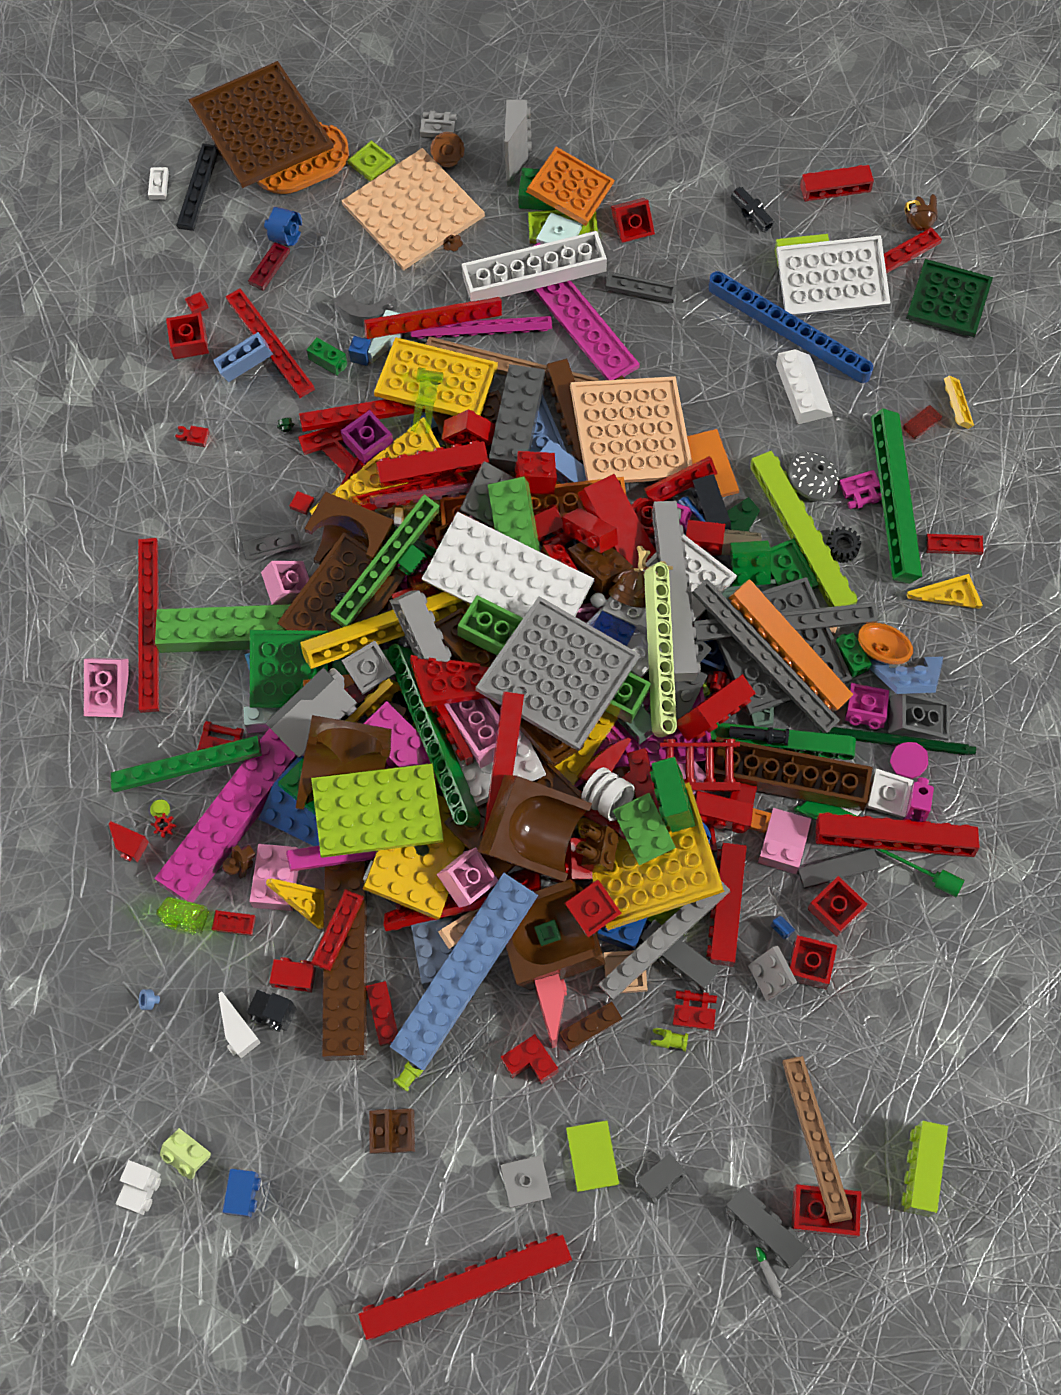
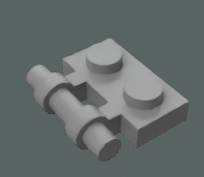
M432 110L430 112H423L420 136L436 137L443 132L454 133L457 114H450V112L436 113Z

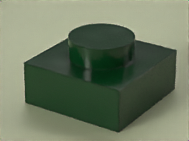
M554 919L534 927L541 946L561 940Z

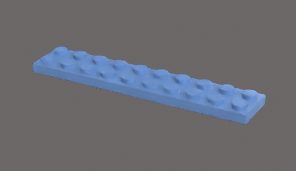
M502 874L391 1043L390 1047L421 1070H425L538 897L536 893L507 874Z

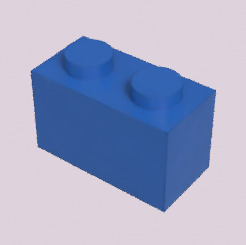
M230 1169L223 1206L224 1214L251 1218L252 1213H255L257 1207L255 1193L259 1191L261 1178H258V1173Z

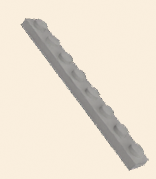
M722 882L725 892L684 905L604 978L598 986L613 1001L730 892V889Z

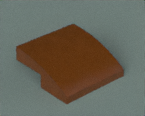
M414 1109L369 1111L370 1154L415 1152Z

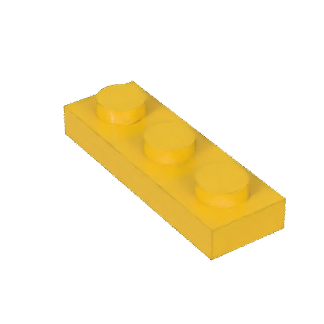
M949 375L944 378L945 390L951 400L950 406L954 410L955 421L959 426L969 429L974 426L960 380Z

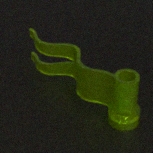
M418 367L417 382H420L411 431L415 432L421 418L423 406H425L426 433L429 434L438 383L443 382L444 372L429 371L426 368Z

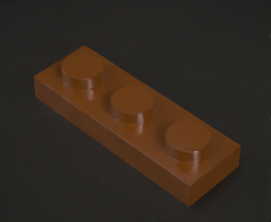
M610 1002L562 1030L559 1034L568 1050L572 1051L621 1022L623 1018L613 1002Z

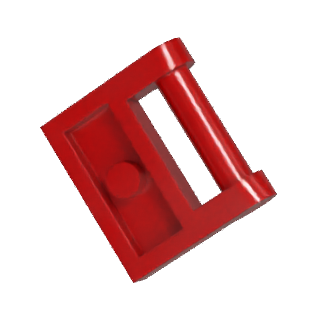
M205 721L197 751L242 740L244 729L238 727L236 729ZM216 732L234 736V740L212 737L210 733Z

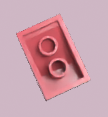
M559 974L535 980V991L552 1048L557 1046L564 1007V996L567 995L564 979L560 980Z

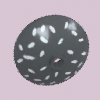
M808 451L797 454L791 460L788 467L789 480L795 490L802 496L814 501H824L831 498L837 492L840 481L839 474L834 464L828 458L819 453Z

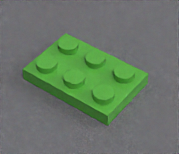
M650 793L613 810L639 866L676 848Z

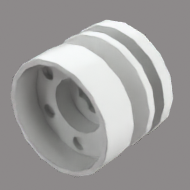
M603 767L598 769L587 781L582 792V800L592 803L591 809L598 810L599 814L606 819L615 821L617 819L613 810L631 802L635 788L625 779L618 778L617 774Z

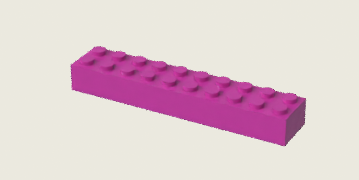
M270 728L260 740L262 756L247 759L242 763L154 878L161 887L190 906L230 855L233 847L239 843L261 814L273 783L298 757Z

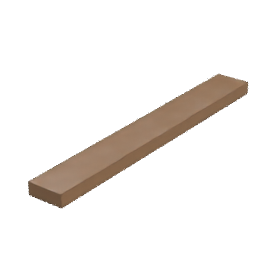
M801 1056L785 1059L782 1064L830 1223L850 1220L852 1214L804 1058Z

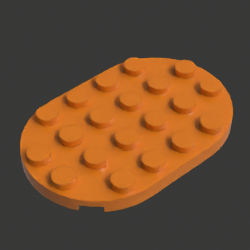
M319 122L333 142L334 148L257 182L258 185L269 192L291 194L334 176L345 166L348 160L349 148L345 135L337 127L323 125Z

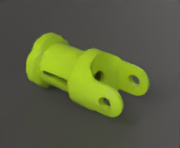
M654 1028L652 1030L653 1033L662 1035L664 1039L661 1041L651 1040V1045L667 1049L673 1047L686 1052L688 1033L682 1035L661 1028Z
M410 1061L405 1064V1069L399 1077L393 1080L394 1083L406 1092L409 1091L408 1087L415 1078H419L424 1071L420 1068L412 1067V1062Z

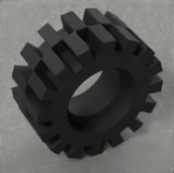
M842 526V530L839 527L835 531L832 530L826 542V545L831 550L833 560L837 558L839 563L844 560V563H848V560L852 561L854 557H857L861 547L860 535H857L856 531L852 533V528L850 527L848 530H846L845 526ZM846 540L850 543V548L847 550L837 547L836 542Z

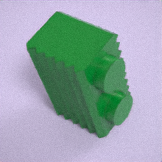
M410 544L397 561L400 564L398 568L407 576L411 574L416 576V573L419 572L418 570H421L423 564H426L428 558L414 545Z

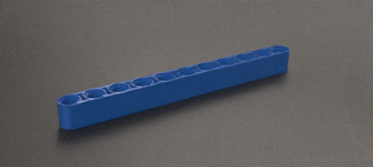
M716 271L710 275L708 289L713 295L860 383H866L870 380L873 364L869 360L724 273Z

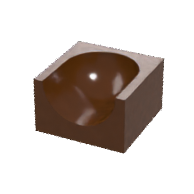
M504 775L478 852L540 875L565 882L568 875L565 871V856L571 835L580 818L590 811L592 803L517 775Z
M571 879L534 892L538 897L506 944L517 985L530 991L535 989V980L559 974L561 980L606 964L596 932L587 937L564 904L583 890L582 887ZM554 919L561 940L541 946L534 927Z

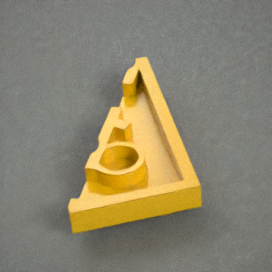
M969 574L911 590L906 594L907 598L912 600L980 609L983 606Z
M389 678L382 681L378 689L374 693L369 694L365 698V702L345 721L357 723L364 714L369 717L375 713L386 700L391 702L393 694L399 690L402 693L399 683Z
M273 878L266 880V885L318 929H324V890Z

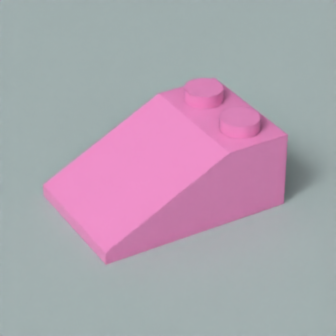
M84 659V716H123L128 683V659Z
M773 808L758 863L797 874L811 819Z

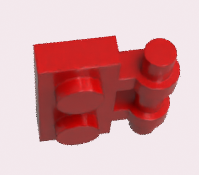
M691 990L676 991L675 999H682L683 1005L675 1004L673 1026L714 1031L716 1009L708 1008V1003L716 1004L717 995H709V992H703V994L692 993ZM690 1001L702 1002L701 1007L689 1006Z

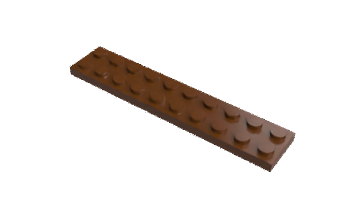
M463 608L434 623L436 629L439 628L442 632L443 644L449 648L458 661L478 663L482 667H490L496 659L497 655L457 636L458 625L466 613ZM521 718L519 730L552 767L578 752L571 746Z

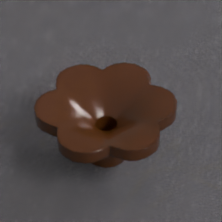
M449 235L448 240L443 244L444 249L456 252L459 247H462L463 242L460 235Z

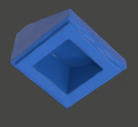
M782 916L775 918L771 924V927L785 940L795 931Z

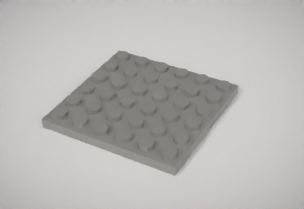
M538 596L476 686V691L499 705L502 704L503 691L524 694L521 718L579 751L639 660L640 654Z

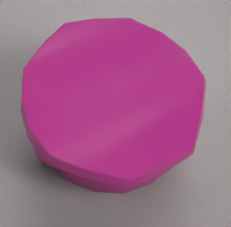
M902 743L895 747L890 764L896 775L911 779L917 778L928 767V753L918 743Z

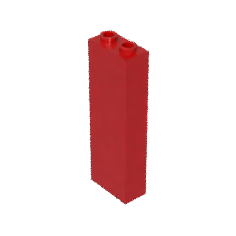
M615 473L585 487L577 493L587 512L617 528L618 544L613 548L633 565V568L638 569L639 553L637 546H643L645 551H650L646 562L656 553Z

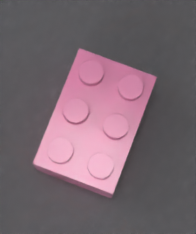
M258 844L250 895V903L253 908L293 911L291 905L266 885V880L273 878L297 884L298 871L290 872L286 852L287 850L298 849V847Z

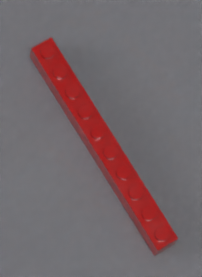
M558 1233L551 1234L545 1237L546 1241L539 1244L537 1240L525 1245L526 1249L519 1252L517 1248L505 1253L506 1257L498 1259L497 1256L485 1260L486 1264L477 1267V1264L466 1267L465 1272L462 1274L450 1273L444 1276V1281L439 1283L436 1280L424 1284L425 1288L416 1291V1288L409 1289L403 1292V1297L397 1299L395 1296L388 1297L383 1300L382 1305L375 1307V1304L363 1307V1312L358 1315L366 1340H372L572 1262L563 1234L558 1236Z

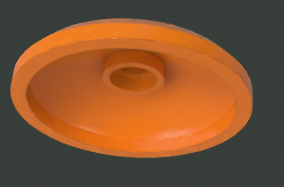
M868 623L863 625L858 632V641L862 649L879 662L891 665L907 662L913 654V646L910 640L892 626L882 623Z

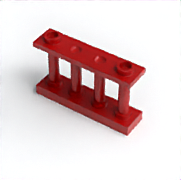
M664 739V743H660V748H666V759L674 757V748H686V779H684V782L690 783L693 792L740 791V782H736V779H734L733 748H739L740 742H735V739H723V742L676 743L675 739ZM694 748H705L706 779H704V782H696V779H694ZM713 748H725L726 779H724V782H716V779H714Z

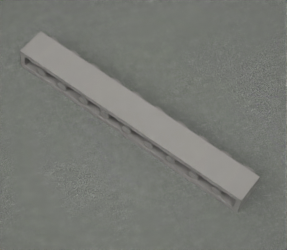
M677 501L654 502L652 519L657 561H665L667 565L673 566V569L669 570L674 681H695L697 674H700L701 668L700 662L696 660L698 645L694 644L696 628L692 627V621L694 620L693 609H690L692 596L687 588L689 586V575H686L685 572L687 570V558L683 556V553H685V542L681 541V536H683V526L679 525L681 509L677 508Z

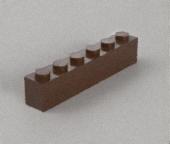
M566 358L548 363L545 379L547 382H550V394L552 398L555 397V409L557 414L560 413L561 415L560 424L562 429L566 430L567 435H565L567 445H571V454L577 461L583 464L570 384L575 382Z

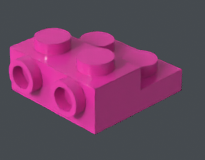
M851 683L850 691L854 695L848 700L845 721H849L852 725H869L872 729L884 728L887 718L889 690Z

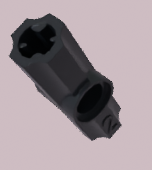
M739 186L731 194V199L740 207L743 217L748 221L752 220L762 232L766 233L769 231L775 221L764 211L762 202L757 198L753 199L743 187Z

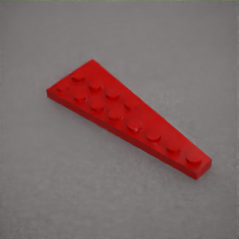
M521 869L507 874L533 892L542 889L541 875ZM495 885L470 905L460 908L452 896L448 894L440 918L450 915L455 916L462 912L475 911L481 908ZM404 907L400 911L394 909L385 913L383 925L386 931L437 919Z

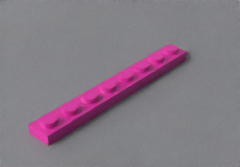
M551 316L474 320L411 331V337L418 339L425 338L426 336L439 338L443 335L457 337L461 334L474 336L478 333L492 335L496 332L509 334L513 331L526 333L531 330L544 332L552 329Z

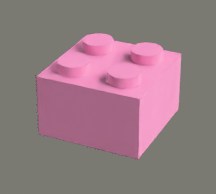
M271 561L261 572L272 605L291 604L309 580L303 561Z
M477 848L465 851L437 873V876L459 908L470 905L498 882V879Z

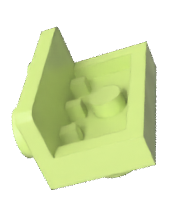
M180 1128L162 1144L160 1156L164 1162L171 1164L182 1176L190 1180L194 1178L196 1171L211 1155L207 1149Z

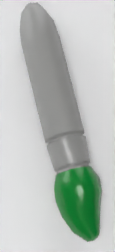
M756 1247V1257L760 1262L768 1284L776 1298L780 1299L781 1290L767 1261V1256L760 1247Z

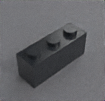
M711 474L693 480L691 492L693 498L698 499L699 503L696 504L698 513L703 514L705 522L725 524V529L730 530L731 521L715 475Z

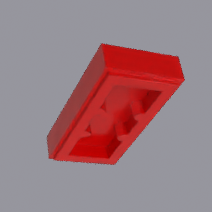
M215 910L211 930L214 932L252 936L256 916Z

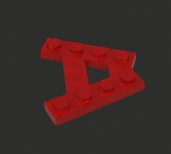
M348 425L329 427L299 436V442L304 455L322 450L346 474L340 484L341 486L364 466L358 457L355 459L341 445L344 443L341 430Z
M643 748L628 752L627 758L630 772L622 778L634 786L636 798L650 793L659 812L660 805L654 791L656 789L655 783L652 782L650 775L652 769L647 749ZM591 808L590 811L583 815L599 826L612 828L619 833L620 838L627 841L617 820L610 821L600 815L598 810Z

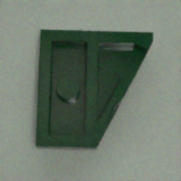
M749 497L727 511L731 521L730 530L750 532L754 521L760 513V509Z

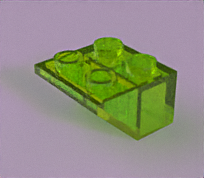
M167 897L156 911L160 922L165 924L166 928L172 930L181 928L184 929V932L195 935L196 932L202 934L209 914L208 908L204 905Z

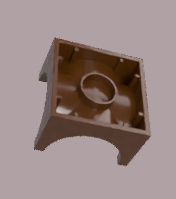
M328 492L324 493L304 528L306 533L312 535L318 528L324 526L321 543L313 559L314 563L319 565L344 532L368 548L366 558L371 560L376 557L395 532L393 519Z
M312 715L295 808L304 809L306 804L314 801L311 778L385 769L387 757L390 756L392 729Z

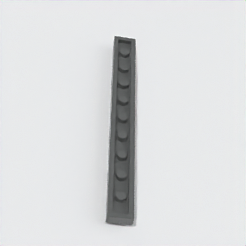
M705 579L692 592L823 733H828L840 721L708 579Z
M875 603L780 612L796 631L868 624L878 621ZM717 619L694 621L692 623V627L696 628L695 642L734 638Z

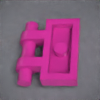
M874 470L839 481L845 499L853 497L854 501L848 502L849 509H859L863 505L869 503L876 504L879 500H882L881 492L876 493L875 491L880 489V482ZM868 492L869 496L861 498L860 494Z

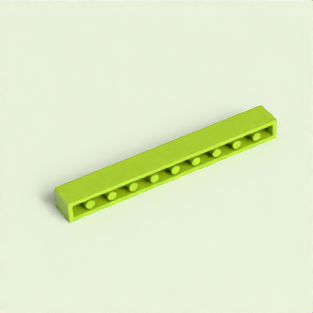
M772 450L752 458L750 468L790 540L794 538L819 583L818 589L827 606L856 605L858 599L855 592L850 590L846 576L841 574L838 562L833 560L829 546L824 544L821 532L816 530L812 516L807 514L804 502L799 500L797 491L789 482L787 472L783 471L780 466L779 458L774 456Z

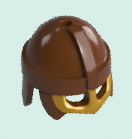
M934 194L930 196L929 205H926L925 201L919 196L913 201L906 202L904 212L907 223L913 229L926 231L937 220V197Z

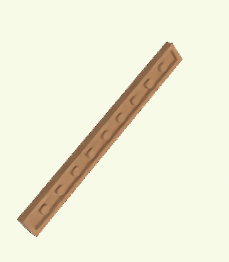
M429 337L426 343L429 346L498 362L496 373L507 375L509 364L545 369L546 371V365ZM572 372L575 382L598 381L599 379ZM545 379V384H544V385L551 386V385H550V382H549V381L547 382L546 379Z

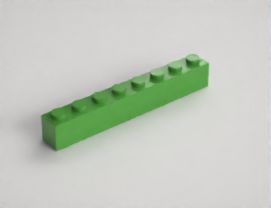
M426 495L422 496L333 610L331 618L342 627L352 624L398 565L397 561L410 544L413 545L437 515L439 512V505Z

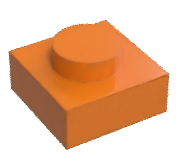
M753 808L752 823L749 829L766 834L772 813Z

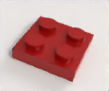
M598 879L564 903L587 937H590L622 914Z

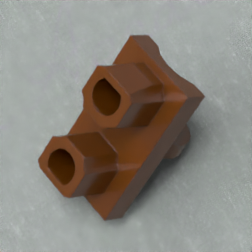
M238 845L233 847L231 858H227L223 863L224 872L229 875L239 873L240 879L245 877L247 869L253 866L252 858L255 857V852L251 846L248 845L242 849Z

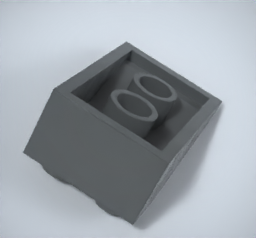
M914 693L889 696L888 734L949 740L950 702Z

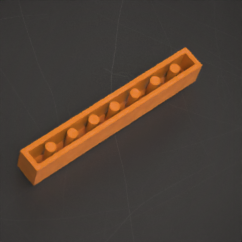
M750 579L728 597L731 605L743 614L750 625L752 624L762 638L770 644L832 712L838 710L854 695Z

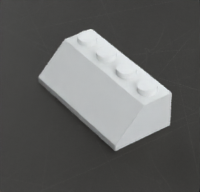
M796 349L778 353L776 367L797 423L802 424L831 417L833 414L811 356Z

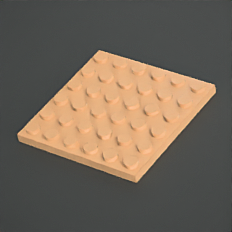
M423 148L342 200V205L403 271L443 245L448 240L449 235H458L485 217V212Z
M676 376L571 382L570 390L586 481L604 479L614 473L616 477H624L625 483L659 481L692 465Z

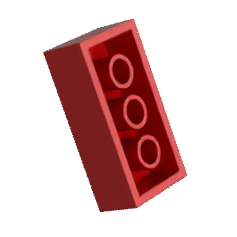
M742 674L676 720L677 728L687 742L693 738L697 741L706 735L705 731L710 733L717 728V722L722 724L729 719L728 714L732 716L741 710L739 706L743 708L751 702L750 698L756 693Z

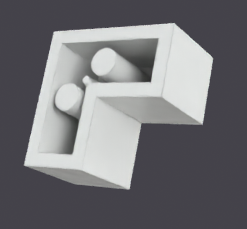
M128 1160L120 1179L124 1186L116 1205L144 1215L145 1211H148L151 1207V1197L154 1190L156 1191L160 1186L161 1174L151 1168Z

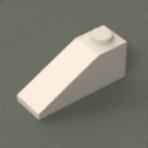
M220 992L218 995L225 1038L229 1042V1045L226 1047L233 1056L238 1054L242 1058L261 1042L223 992Z

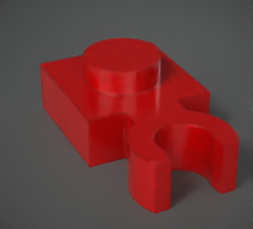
M178 426L179 432H183V434H176V440H186L188 445L206 446L210 433L208 428L191 426L190 430H187L184 426Z

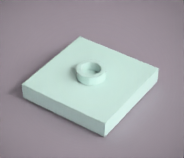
M550 213L536 238L537 243L545 244L578 236L582 229V224Z

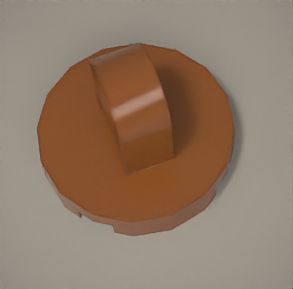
M453 132L440 133L431 143V155L443 167L456 165L460 158L464 156V143Z

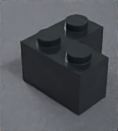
M257 989L247 1013L251 1016L250 1020L262 1024L263 1021L269 1025V1028L280 1032L281 1029L288 1030L297 1008L292 1000L273 992L270 995Z

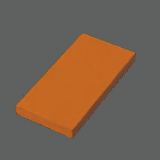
M714 429L687 436L692 464L710 456L718 473L715 475L722 497L738 494L739 488L718 430Z

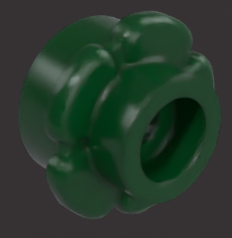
M282 418L278 420L277 428L281 432H289L295 424L292 422V418Z

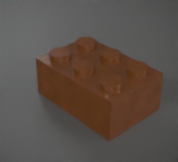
M581 542L568 548V554L577 571L594 578L591 588L596 593H601L604 596L609 594V589L616 584L613 582V579L622 570L625 571L633 568V565L613 547L602 553Z

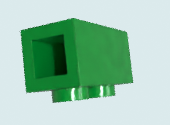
M317 337L306 350L310 361L336 376L341 371H344L347 366L346 354Z
M852 632L848 635L845 633L837 637L836 644L852 679L868 672L871 662L854 633Z

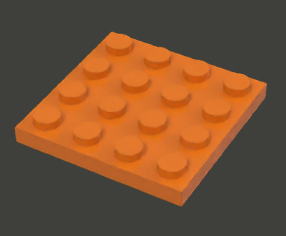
M555 147L528 186L526 192L587 226L615 180L562 149Z

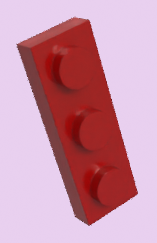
M383 981L366 986L380 1047L391 1044L398 1034L387 983Z

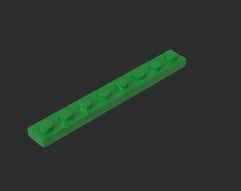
M254 736L111 772V790L115 793L262 756L260 738Z

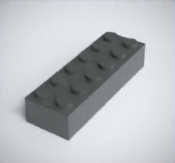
M509 364L489 455V464L499 470L516 473L515 466L518 451H531L545 384V369Z

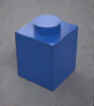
M353 336L348 350L351 362L368 366L370 339Z

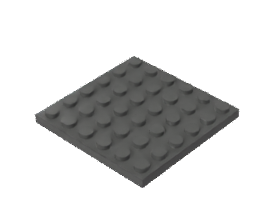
M807 577L761 591L779 612L820 608ZM707 609L705 610L704 614L707 620L716 619ZM830 628L797 631L843 683L852 680ZM735 638L716 640L732 679L734 680L743 674L756 693L750 698L751 702L744 706L748 715L793 701Z

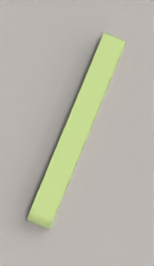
M658 562L646 569L644 579L649 682L651 683V727L655 736L664 737L675 732L677 721L669 569L666 564Z

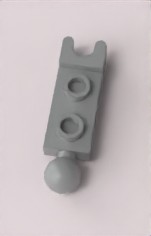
M595 593L591 596L590 602L593 607H604L602 614L636 628L638 632L647 635L646 610L625 605L611 596L608 600H605L604 595L601 593Z

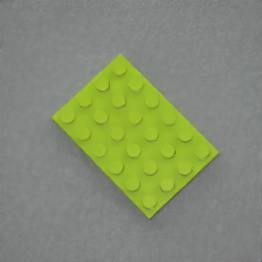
M432 764L311 778L321 858L443 842Z

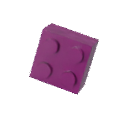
M370 410L341 430L343 442L364 465L393 443V436L390 431Z

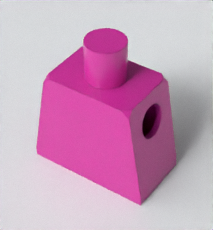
M920 777L917 779V782H914L904 819L917 822L927 820L931 811L934 787L929 785L927 778Z

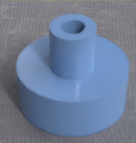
M151 989L141 990L139 995L141 1010H152L154 1004H159L160 1002L159 995H154Z

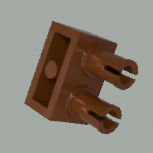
M588 822L583 823L580 827L583 830H580V833L587 836L586 842L581 841L576 846L581 849H576V852L583 855L581 866L593 873L612 871L619 833L608 826L594 827Z

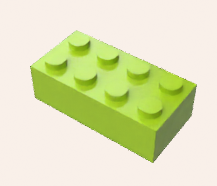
M921 1121L915 1126V1129H911L910 1141L913 1144L912 1150H909L907 1155V1163H910L909 1171L905 1172L904 1184H907L906 1193L903 1192L901 1205L904 1206L903 1212L931 1217L937 1213L948 1126Z

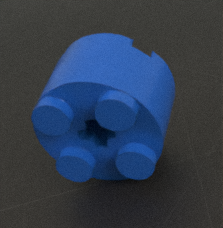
M274 207L269 219H266L264 223L269 241L286 246L295 245L301 234V231L298 230L299 225L302 226V218L298 212Z

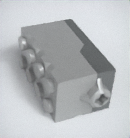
M323 668L279 709L266 724L301 758L305 755L312 715L340 720L345 715L350 716L357 709L355 707L357 702L344 690V677L335 668L328 672Z

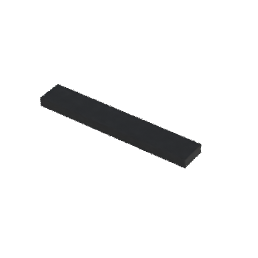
M202 143L176 224L177 229L190 231L195 229L219 153L215 145Z

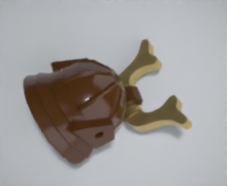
M637 546L639 553L638 569L629 568L625 571L622 570L613 579V582L616 584L609 589L608 593L612 598L625 605L645 608L644 574L646 569L649 568L645 562L650 551H645L643 546ZM667 565L669 570L673 569V566Z

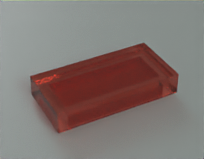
M929 405L904 424L903 429L916 440L938 423L942 416Z

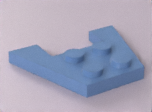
M943 656L924 657L925 666H898L896 668H890L888 664L875 659H869L871 662L870 670L896 694L936 693Z

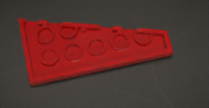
M411 655L410 661L424 707L488 698L477 692L476 686L489 667H482L478 663L449 660L448 662L436 661V658L430 657L428 660L418 659V656Z

